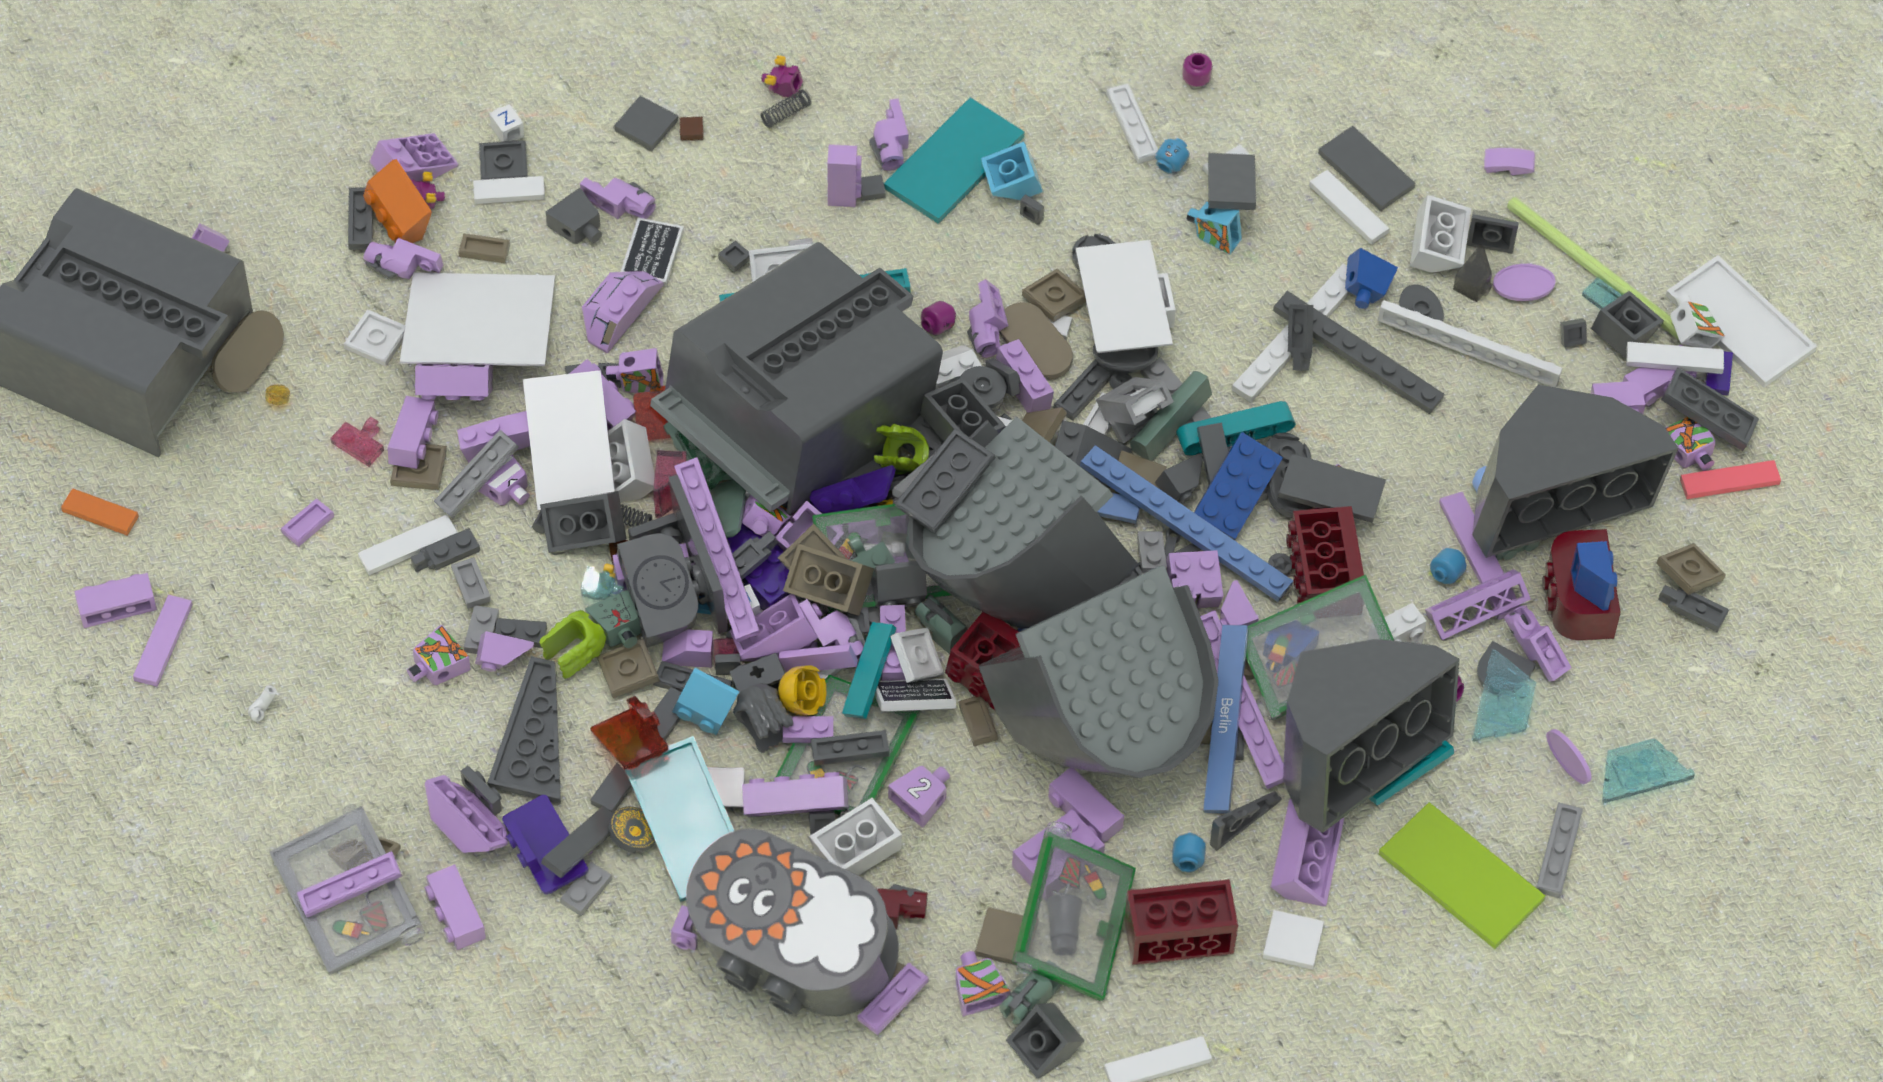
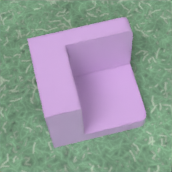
M199 223L192 236V239L222 252L225 251L230 242L225 235Z

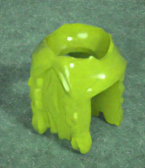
M892 424L891 427L886 425L877 427L876 431L887 436L883 448V456L874 455V461L880 464L881 467L893 465L896 469L895 474H911L929 458V444L921 432L916 429ZM910 443L915 447L916 453L913 459L898 457L899 448L903 444Z
M583 610L575 611L563 618L561 622H557L555 627L539 641L543 648L542 655L544 659L549 660L573 640H582V642L558 659L557 663L563 672L562 677L564 679L573 676L591 663L593 658L600 656L606 642L603 628L589 619V614Z

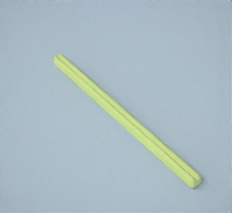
M1513 197L1509 200L1507 208L1619 295L1622 296L1631 291L1664 320L1661 327L1679 340L1670 315L1518 198Z

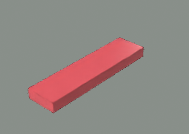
M1771 460L1683 474L1680 477L1686 499L1780 485L1781 478L1775 461Z

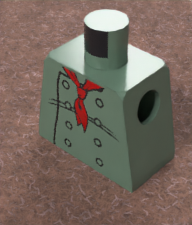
M628 590L585 608L586 613L589 614V619L603 628L606 635L605 643L608 646L613 647L622 643L625 648H631L636 645V636L640 635L641 628Z

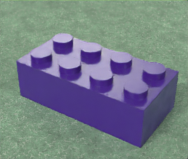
M742 523L741 530L735 536L727 538L733 553L750 538L758 537L761 539L762 536L754 533L753 530ZM778 545L770 550L772 554L768 559L742 580L744 586L750 584L763 611L791 594L783 591L789 570L777 559L784 552Z

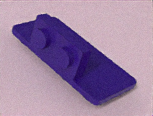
M893 465L812 491L810 504L819 512L825 514L861 509L872 503H880L887 497L896 469Z
M540 795L503 816L502 821L510 833L506 835V838L512 849L516 847L519 849L520 853L517 854L521 865L523 868L529 867L543 894L548 895L588 873L589 869L584 859L562 878L541 864L543 857L569 836L547 795Z

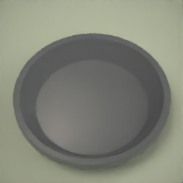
M1094 343L1093 355L1099 363L1111 371L1135 373L1144 370L1155 362L1158 357V347L1097 353Z

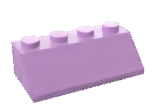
M1290 799L1271 888L1289 900L1326 906L1344 818L1322 833L1298 818Z

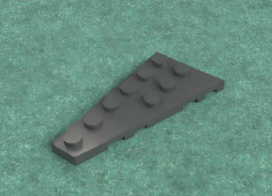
M531 656L487 784L490 788L494 787L497 790L532 798L547 795L550 802L561 804L555 661Z

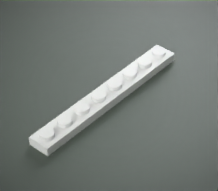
M1342 264L1307 304L1314 305L1315 309L1329 317L1350 294L1345 289L1347 265ZM1288 324L1232 385V391L1250 403L1292 358L1291 352H1288Z
M1384 300L1380 307L1377 320L1379 322L1545 385L1556 387L1559 382L1562 367L1556 366L1552 362L1540 360L1530 354L1514 350L1507 345L1490 341L1486 337L1474 335L1462 328L1445 324L1441 320H1435L1417 311L1400 307L1396 303Z

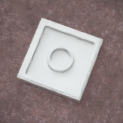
M367 309L344 342V349L386 367L403 342L405 325Z
M928 627L900 632L890 636L907 683L935 678L944 674Z
M1274 910L1263 959L1313 970L1324 921Z

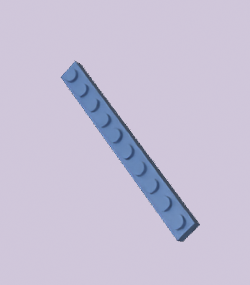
M1096 445L1082 459L1080 467L1201 550H1217L1220 563L1277 602L1292 586V579Z

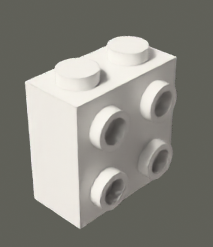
M1413 603L1385 617L1395 641L1422 644L1426 620ZM1373 623L1371 624L1368 640L1380 639Z

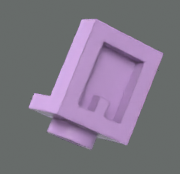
M681 906L671 930V943L684 950H696L697 935L691 933L694 924L686 906Z

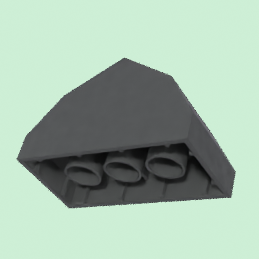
M1538 384L1500 430L1478 487L1472 536L1487 558L1559 536L1567 531L1579 530L1654 506L1679 448L1665 426L1612 397Z
M1371 639L1301 652L1287 700L1283 780L1298 818L1323 833L1441 746L1445 740L1447 741L1452 738L1454 734L1460 659L1436 645Z

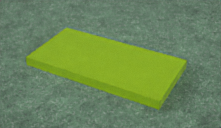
M1430 802L1379 849L1378 855L1494 949L1545 901L1546 896Z

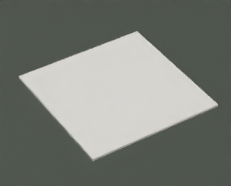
M413 273L400 363L545 366L555 275Z

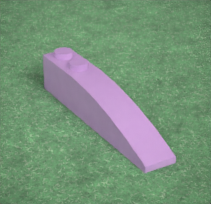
M527 411L502 416L457 430L460 450L468 463L499 430L519 446L517 450L530 447Z

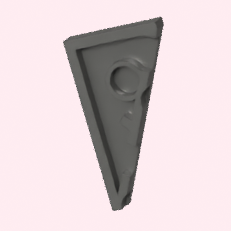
M1273 791L1214 819L1210 845L1218 851L1278 804L1282 798L1276 791Z

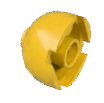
M812 665L797 666L791 668L782 676L778 691L780 701L786 710L801 716L818 713L817 710L824 705L827 694L825 679L820 678L817 673L820 672L818 668Z

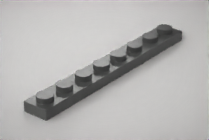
M1287 290L1274 305L1273 311L1289 321L1290 304H1309ZM1313 309L1314 339L1428 414H1431L1444 397L1443 392L1317 309Z

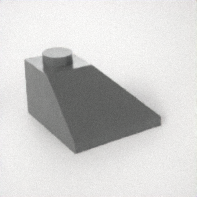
M1473 210L1466 246L1513 254L1519 222L1488 211Z

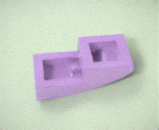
M1518 148L1485 149L1484 168L1486 173L1509 170L1511 175L1534 173L1535 152Z

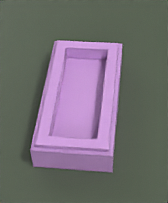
M316 498L281 528V532L299 547L334 517V512Z

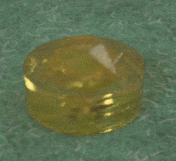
M271 385L266 388L265 399L274 405L286 404L290 399V390L284 385Z

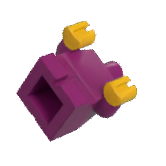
M777 55V59L775 58L774 62L779 66L773 67L770 74L763 73L761 80L768 84L770 91L782 97H789L799 91L803 79L798 66L792 65L787 67L786 57Z
M423 172L422 181L417 182L414 179H411V181L432 210L435 208L436 201L445 200V193L436 192L435 184H431L430 181L433 180L432 172Z

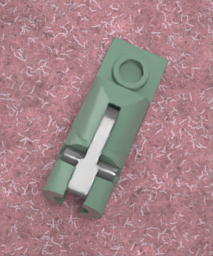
M932 595L928 596L927 600L923 603L921 602L915 610V614L920 618V621L933 632L932 640L948 654H950V650L968 630L966 625Z
M1049 960L1045 962L1046 964H1049L1055 968L1060 969ZM1031 972L1000 1004V1011L1005 1018L1013 1013L1015 1018L1012 1023L1019 1024L1036 1004L1047 1003L1062 984Z

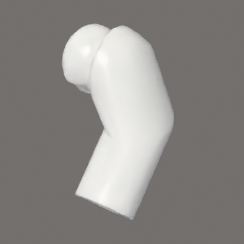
M266 686L261 695L249 707L248 715L253 721L258 722L264 718V712L277 694V690L273 686Z

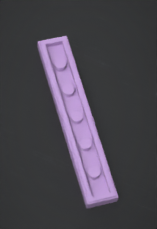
M1463 492L1440 498L1439 504L1479 583H1484L1503 574L1504 572L1495 555L1486 558L1472 536L1475 515ZM1510 588L1506 598L1515 600L1517 598L1512 588ZM1496 596L1488 598L1493 609L1497 608L1500 598ZM1520 605L1496 615L1498 620L1503 619L1508 614L1511 615L1514 612L1513 610L1520 607Z

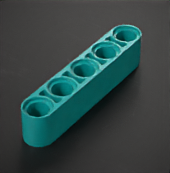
M1279 401L1188 423L1179 427L1176 435L1184 454L1192 456L1202 453L1197 427L1222 422L1226 445L1229 447L1233 446L1241 432L1254 440H1258L1277 433L1289 432L1295 427L1296 423L1288 403Z

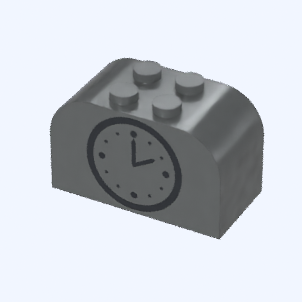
M656 533L618 544L617 557L639 618L641 634L646 647L664 643L686 630H692L696 622L700 591L697 581L691 580L692 575L690 572L693 571L689 557H684L679 543L671 536Z

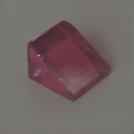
M733 638L714 639V665L716 654H739Z

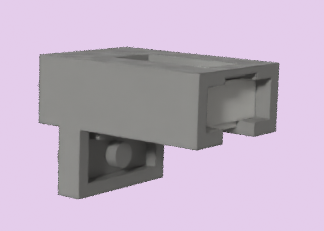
M1139 377L1128 380L1096 399L1105 421L1110 422L1120 443H1125L1135 437L1158 411L1157 408L1163 409L1174 402L1164 380Z

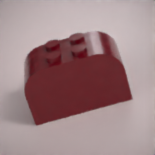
M1607 529L1567 531L1557 536L1552 543L1549 560L1545 565L1546 573L1542 578L1543 590L1548 592V596H1546V610L1551 612L1552 623L1557 632L1568 639L1600 640L1614 639L1621 614L1617 587H1614V600H1610L1608 610H1602L1574 591L1571 575V566L1577 543L1607 541L1608 551H1610Z

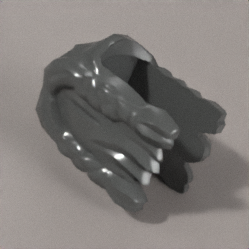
M760 683L750 686L739 693L733 713L736 719L748 729L750 735L755 740L757 750L764 753L769 750V746L773 747L774 745L777 746L779 742L783 743V726L786 728L793 726V719L787 713L785 707H783L777 688H772L766 683Z

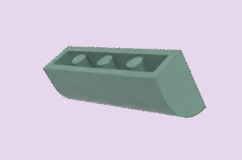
M1193 371L1171 395L1174 402L1163 409H1159L1130 441L1132 451L1142 458L1153 461L1176 436L1177 429L1185 425L1212 395L1208 376L1201 372Z

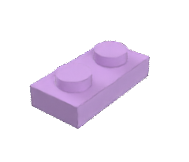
M791 716L793 726L788 728L783 726V743H811V739L833 736V716Z

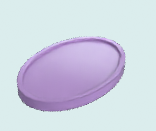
M1515 264L1505 267L1495 275L1493 280V287L1499 295L1515 301L1540 299L1548 295L1555 286V276L1553 273L1542 266L1534 264Z
M1556 729L1548 731L1546 733L1548 745L1563 769L1581 784L1590 782L1592 779L1590 769L1577 747L1562 732Z

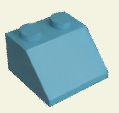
M1025 142L981 158L993 196L1021 200L1025 194L1031 197L1043 192L1033 158Z
M694 668L672 712L677 714L680 719L698 725L704 732L717 735L739 691Z

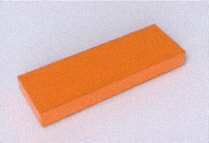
M73 488L61 506L64 513L127 536L139 517L136 511Z

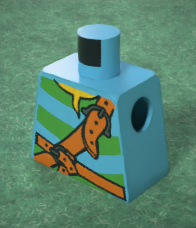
M1208 202L1200 210L1195 208L1189 210L1187 221L1196 224L1197 237L1200 240L1229 255L1242 240L1239 210L1208 208Z

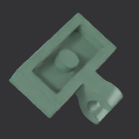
M858 536L848 541L849 546L856 555V558L851 560L853 562L872 568L896 562L883 541L867 551Z

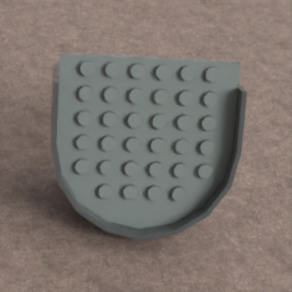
M1017 416L1000 433L986 420L970 436L975 442L995 454V459L936 533H933L911 517L908 521L909 550L921 569L932 580L964 604L1020 629L1030 628L1118 586L1139 566L1096 513L1114 496L1111 491Z
M1164 565L1153 568L1017 633L1016 636L1020 647L978 666L995 711L1015 742L1044 760L1084 771L1118 778H1142L1171 771L1198 749L1214 718L1219 680L1211 642L1189 586L1172 587Z

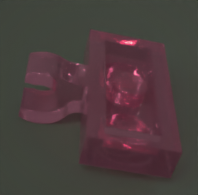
M369 417L366 420L361 431L345 422L330 438L332 444L368 467L384 451L383 445L372 438L380 430L376 426L379 422L373 417Z

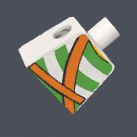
M1688 294L1681 295L1676 299L1678 308L1671 313L1670 317L1681 344L1699 348H1712L1725 337L1706 305L1692 302Z

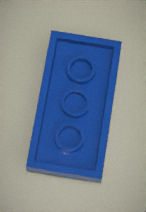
M1241 432L1194 510V513L1235 540L1283 457Z

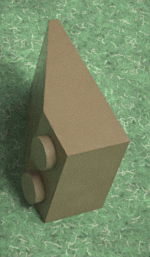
M798 544L783 591L859 616L875 568Z

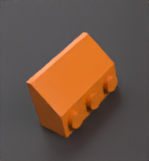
M394 159L368 180L363 195L365 202L374 210L377 220L386 228L391 240H394L396 243L397 239L400 238L410 243H415L423 240L432 211L398 160Z

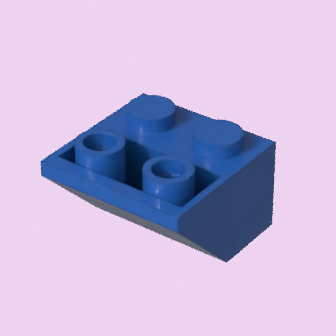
M1607 541L1577 543L1571 566L1574 591L1600 609L1608 610L1610 600H1614V587H1617L1618 583L1617 573L1612 572L1611 567L1613 566V552L1608 551Z

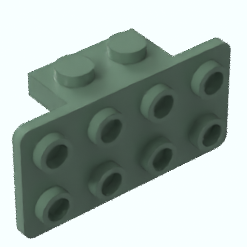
M728 480L709 487L725 535L727 538H730L741 530L746 490L735 480Z

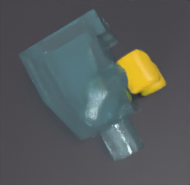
M605 564L602 573H598L593 567L588 566L581 586V595L595 600H605L612 597L613 594L616 595L623 592L624 587L616 585L615 573H613L614 565Z

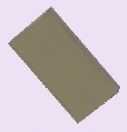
M463 233L458 252L459 257L505 263L510 240Z
M981 696L960 700L958 705L973 746L998 740V735L985 700Z

